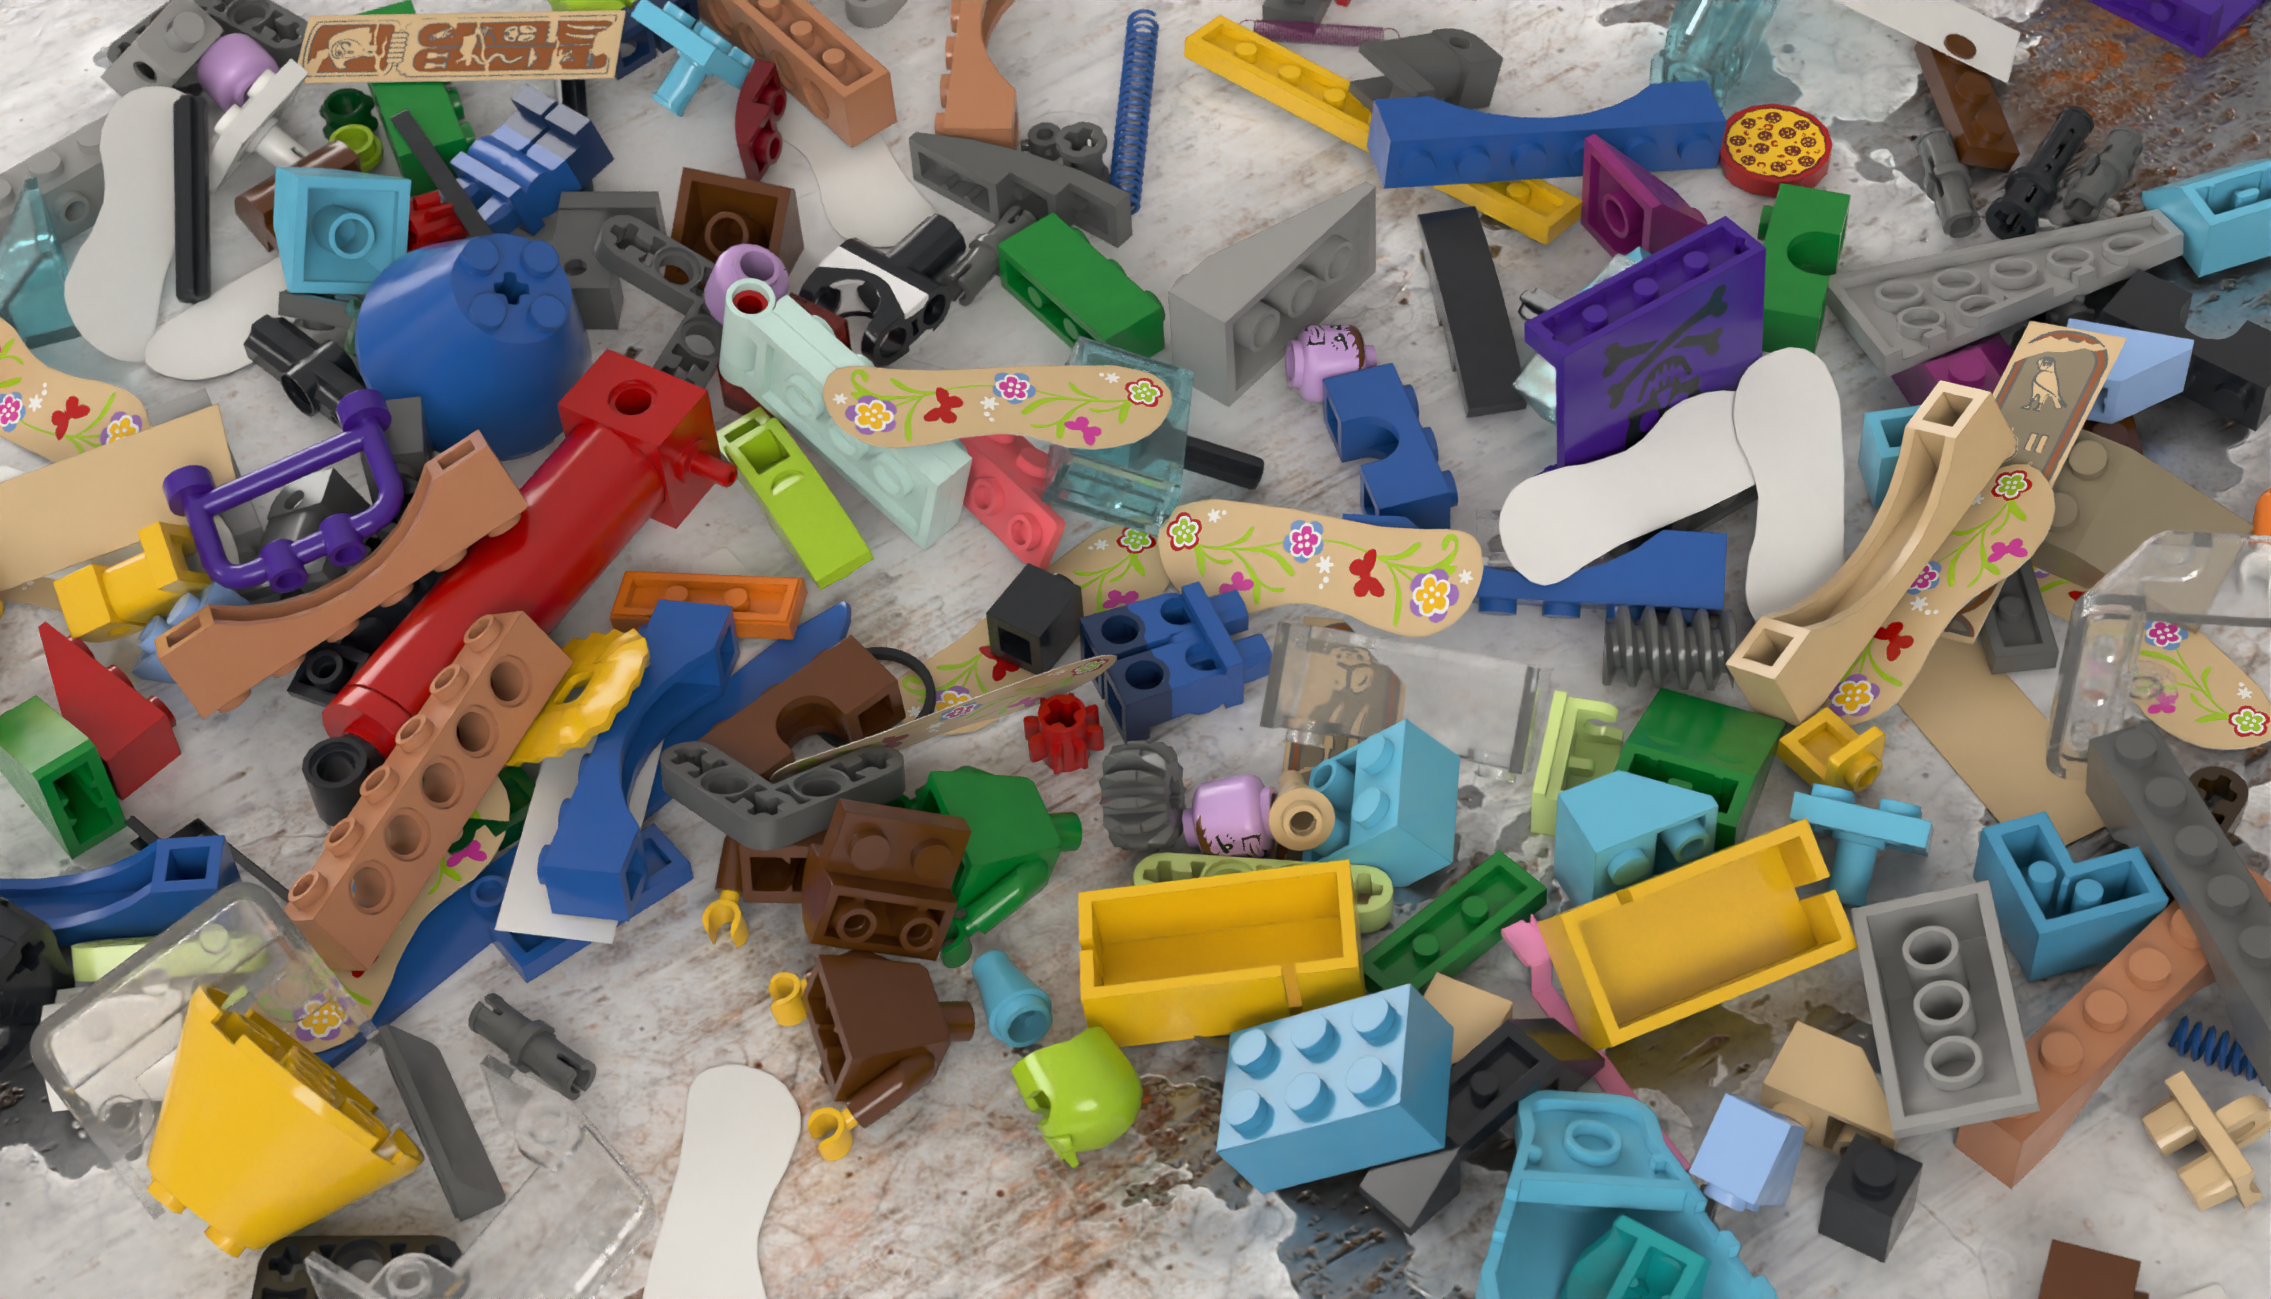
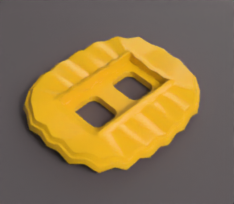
M634 628L627 633L613 629L607 635L593 631L587 639L572 638L564 647H559L573 663L504 767H520L523 762L540 763L545 757L561 758L568 749L585 747L594 735L609 730L616 714L628 705L632 691L640 686L644 670L650 665L649 659L651 657L646 638L642 637ZM585 687L582 694L576 700L564 703L572 689Z

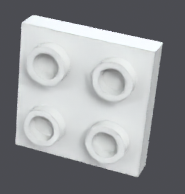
M290 59L276 74L269 68L265 70L248 91L247 95L250 98L240 108L234 104L216 124L214 131L217 133L209 141V192L214 195L246 159L255 152L275 167H289L311 154L278 127L309 74L293 59Z

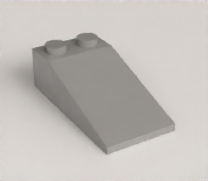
M1364 182L1206 257L1190 273L1180 276L1168 291L1173 376L1230 407L1286 355L1288 341L1296 340L1304 326L1319 325L1376 272V186Z
M1989 880L1852 908L1853 924L1894 1138L1900 1139L2040 1111L2014 986Z

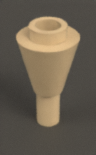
M1295 770L1286 771L1281 774L1278 780L1280 792L1269 812V829L1275 840L1282 846L1297 851L1310 850L1321 845L1332 833L1335 824L1334 808L1325 795L1305 784L1304 778L1299 772Z

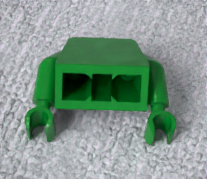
M969 765L961 766L951 772L930 771L926 784L915 790L916 797L909 800L906 795L902 794V796L894 801L884 804L886 806L961 817L965 819L972 831L950 888L958 903L956 910L965 909L967 915L961 919L952 918L943 941L945 943L947 940L957 939L952 944L946 946L940 954L942 962L947 968H957L965 964L972 955L973 946L970 937L979 930L985 935L1040 893L1047 886L1060 853L1076 851L1081 845L1082 825L1078 815L1075 812L1048 813L1035 783L1027 777L994 775Z

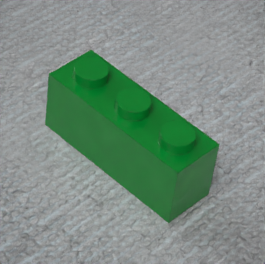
M1054 212L997 244L1001 286L1089 365H1116L1132 369L1165 349L1163 326L1165 311L1157 296L1151 291H1143L1127 277L1117 261L1105 258L1090 245L1089 240L1080 229L1071 228Z

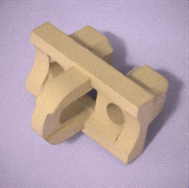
M2184 1070L2165 1080L2170 1097L2158 1103L2140 1119L2147 1135L2164 1158L2195 1140L2199 1142L2206 1152L2203 1156L2176 1171L2181 1184L2198 1210L2203 1211L2223 1203L2234 1196L2237 1197L2244 1209L2263 1198L2262 1193L2252 1180L2255 1177L2254 1170L2240 1150L2261 1138L2271 1128V1108L2266 1101L2254 1094L2234 1100L2213 1113Z

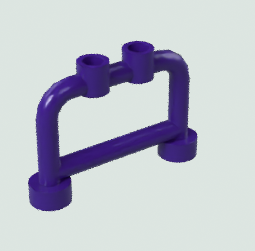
M360 389L347 394L339 401L336 407V414L343 430L342 433L217 488L210 470L199 465L178 468L164 479L162 487L169 509L177 516L186 517L202 566L212 581L224 588L239 590L258 586L269 581L272 590L279 593H287L297 590L305 584L308 575L304 565L327 555L332 565L346 567L359 562L365 556L366 547L363 539L376 534L388 526L400 512L404 499L403 482L384 434L391 424L392 417L381 392L374 389ZM364 451L379 493L376 502L370 508L356 515L348 513L331 515L321 522L319 531L295 542L289 539L272 541L262 548L260 557L247 563L232 564L229 562L213 519L214 516Z

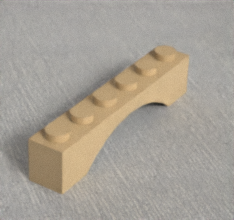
M1942 380L1938 382L1905 426L1899 458L1887 494L1871 527L1854 553L1830 580L1809 597L1784 610L1762 615L1725 663L1755 713L1784 720L1795 726L1801 725L1816 714L2017 444V441L1991 392Z

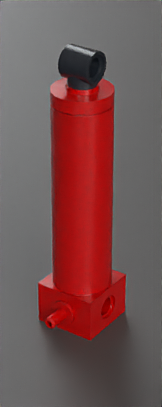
M610 349L605 350L557 404L565 439L520 488L530 507L520 513L521 518L518 523L499 536L489 537L487 534L467 548L465 557L447 570L322 711L323 726L329 738L313 746L307 752L302 764V772L321 820L330 826H335L338 822L347 818L362 796L360 788L364 780L375 769L382 766L397 745L395 742L397 732L405 722L419 713L432 694L430 692L432 681L444 668L454 662L465 645V633L475 621L487 614L524 611L549 636L649 518L677 529L715 483L725 488L734 484L738 471L735 465L721 459L708 390ZM491 678V687L493 690V681ZM457 726V738H458V741H459V736H460V735H459V728H458V726Z

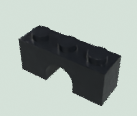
M2138 269L2104 307L2099 323L2194 340L2184 389L2179 395L2253 431H2257L2271 414V331L2247 320L2234 335L2224 339H2206L2196 336L2185 328L2193 294Z

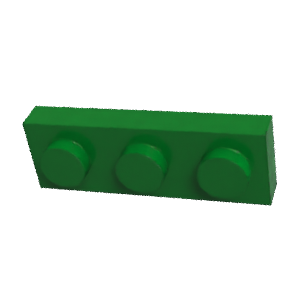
M1498 850L1362 956L1365 989L1373 994L1411 984L1424 996L1436 973L1454 978L1503 939L1501 936L1502 928L1504 929L1522 919L1526 921L1531 917V914L1534 915L1547 905V887L1501 850Z

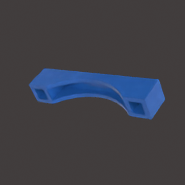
M1706 80L1651 83L1635 96L1611 107L1585 114L1561 117H1514L1489 114L1459 107L1431 96L1374 99L1367 148L1384 189L1583 176L1585 138L1593 134L1602 138L1648 172L1717 168L1727 120Z
M1343 514L1342 519L1380 527L1419 529L1407 517ZM1662 530L1644 544L1604 564L1580 569L1570 577L1546 586L1530 582L1519 572L1495 569L1484 565L1482 580L1472 603H1479L1478 613L1502 616L1516 615L1517 605L1542 606L1543 617L1558 619H1579L1581 608L1606 610V619L1609 621H1613L1620 605H1627L1633 622H1639L1646 606H1653L1655 611L1659 613H1669L1672 607H1679L1685 625L1690 626L1699 608L1706 609L1708 616H1721L1724 610L1727 533Z
M659 599L649 623L642 624L639 628L638 633L645 637L648 643L651 657L649 659L650 665L644 670L640 686L632 691L628 705L616 714L609 730L598 734L592 752L583 755L579 766L578 784L571 798L564 799L561 804L558 816V829L551 845H544L539 854L537 865L538 881L541 885H546L553 914L630 921L649 875L640 827L629 810L635 782L651 752L673 728L696 710L723 696L740 654L732 606Z
M225 835L157 839L132 856L109 866L78 874L29 879L0 878V896L48 923L57 939L56 943L58 946H72L78 943L103 939L236 930L242 889V880Z

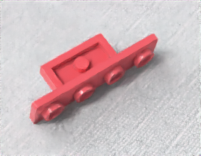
M995 434L959 438L967 449L968 454L972 457L963 505L1025 565L1030 563L1046 571L1066 526L1065 521L1049 505L1064 504L1074 483L1055 466L1051 456L1035 448L1024 436Z

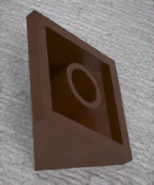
M683 167L671 238L716 264L719 256L732 246L739 244L759 245L773 252L783 262L789 277L804 249L795 189ZM666 265L664 278L668 282L678 285L689 282V277L681 268L674 265ZM700 283L697 289L704 290L705 285Z

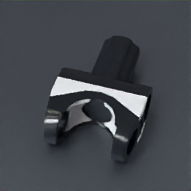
M933 214L922 221L886 254L856 237L849 238L830 253L807 278L798 294L797 303L811 316L817 315L830 325L850 316H865L872 319L863 334L861 352L863 356L880 366L889 365L917 347L945 319L951 304V292L948 287L935 281V279L966 252L964 237L952 221L942 215Z

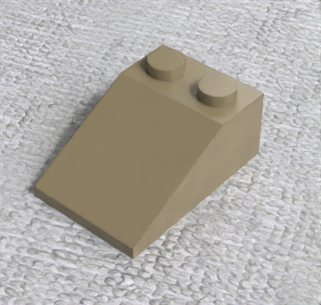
M2081 429L2052 486L2056 505L2052 525L2046 538L2030 560L2032 566L2196 634L2254 531V525L2134 449Z

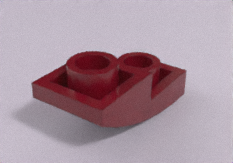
M757 59L750 68L739 94L735 113V135L746 179L760 182L769 166L774 165L778 161L782 151V135L777 130L776 122L782 118L785 112L787 97L785 90L781 87L776 63Z

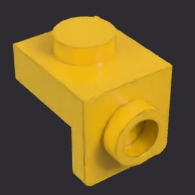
M1825 707L1779 739L1777 756L1811 787H1813V784H1822L1860 792L1869 787L1882 770L1883 763L1881 760L1886 734L1875 725L1859 735L1831 709Z

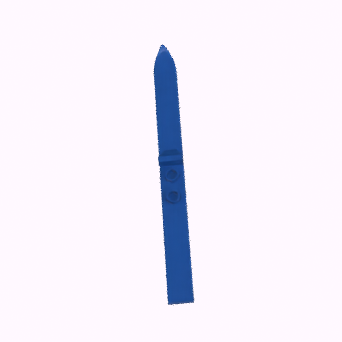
M846 601L836 604L799 625L794 640L778 639L729 678L723 696L696 710L666 735L660 755L672 745L699 740L715 724L729 719L757 700L767 688L780 684L809 664L819 652L832 648L845 639L851 624V606ZM660 757L643 822L673 799L663 790ZM519 843L483 870L474 880L441 903L420 922L397 964L392 982L371 1021L354 1038L342 1045L323 1052L314 1053L334 1069L379 1033V1027L391 1024L492 943L487 925L498 919Z

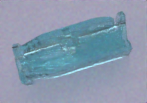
M1680 0L1671 16L1670 28L1666 33L1665 47L1656 52L1651 59L1649 85L1651 83L1706 80L1722 110L1726 104L1727 92L1742 77L1780 0Z

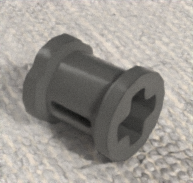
M1078 122L1063 127L1057 133L1055 139L1056 149L1063 158V165L1080 170L1109 184L1110 174L1108 167L1103 163L1102 156L1107 148V137L1103 133L1102 128L1089 122ZM1088 139L1091 140V146H1088Z

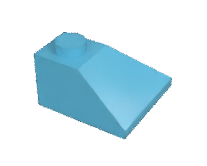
M276 166L273 227L287 290L291 293L367 294L373 282L383 270L395 260L407 254L411 180L331 168Z

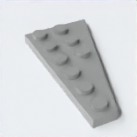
M2160 209L1829 275L1826 304L1882 375L1887 378L2068 303L2076 295L2082 294L2084 296L2133 276L2138 269L2145 271L2183 255L2184 233Z

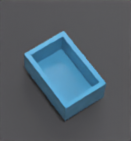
M1406 984L1230 1033L1216 1152L1260 1193L1264 1194L1445 1148L1454 1027L1411 984Z

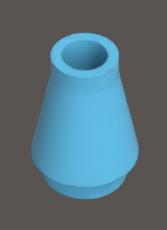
M992 950L981 955L973 964L972 975L978 984L991 1034L996 1039L1004 1041L1008 1046L1015 1048L1027 1047L1038 1042L1046 1035L1052 1025V1002L1050 997L1015 966L1004 951Z

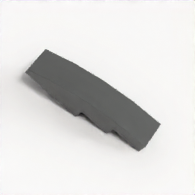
M915 132L908 138L914 180L994 224L1001 220L1010 207L1020 206L1021 212L1018 216H1021L1025 210H1028L1035 217L1036 221H1039L1054 212L1070 227L1075 225L1116 248H1119L1132 236L1130 193L1080 170L1027 152L972 139Z

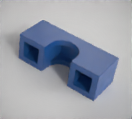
M1393 363L1323 379L1324 423L1341 463L1362 458L1380 459L1379 461L1360 465V507L1363 514L1407 517L1419 529H1450V508L1458 505L1457 487L1450 470L1441 471L1438 465V447L1432 429L1429 426L1421 427L1418 420V401L1412 385L1402 384Z

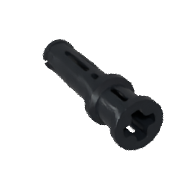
M2078 106L2063 108L2027 166L2017 168L2010 174L2005 183V194L2003 197L1994 200L1985 214L1986 223L1990 231L1997 238L2006 240L2036 233L2039 226L2038 217L2040 214L2050 210L2057 199V182L2070 165L2085 138L2088 137L2094 128V121L2086 110ZM2056 149H2057L2058 152H2057V154L2055 155V157L2053 158L2052 156H2053L2054 152H2055ZM2033 186H2035V188L2033 189V191L2031 192V194H2030L2029 196H2027L2028 193L2030 192L2031 188H2032ZM2015 210L2018 213L2009 225L2006 223V220L2011 212Z

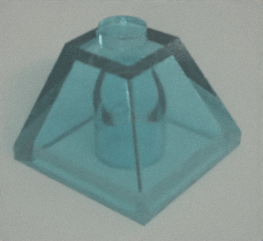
M37 177L24 180L0 245V317L15 328L30 350L82 336L75 327L66 307L64 288L65 279L69 272L67 259Z

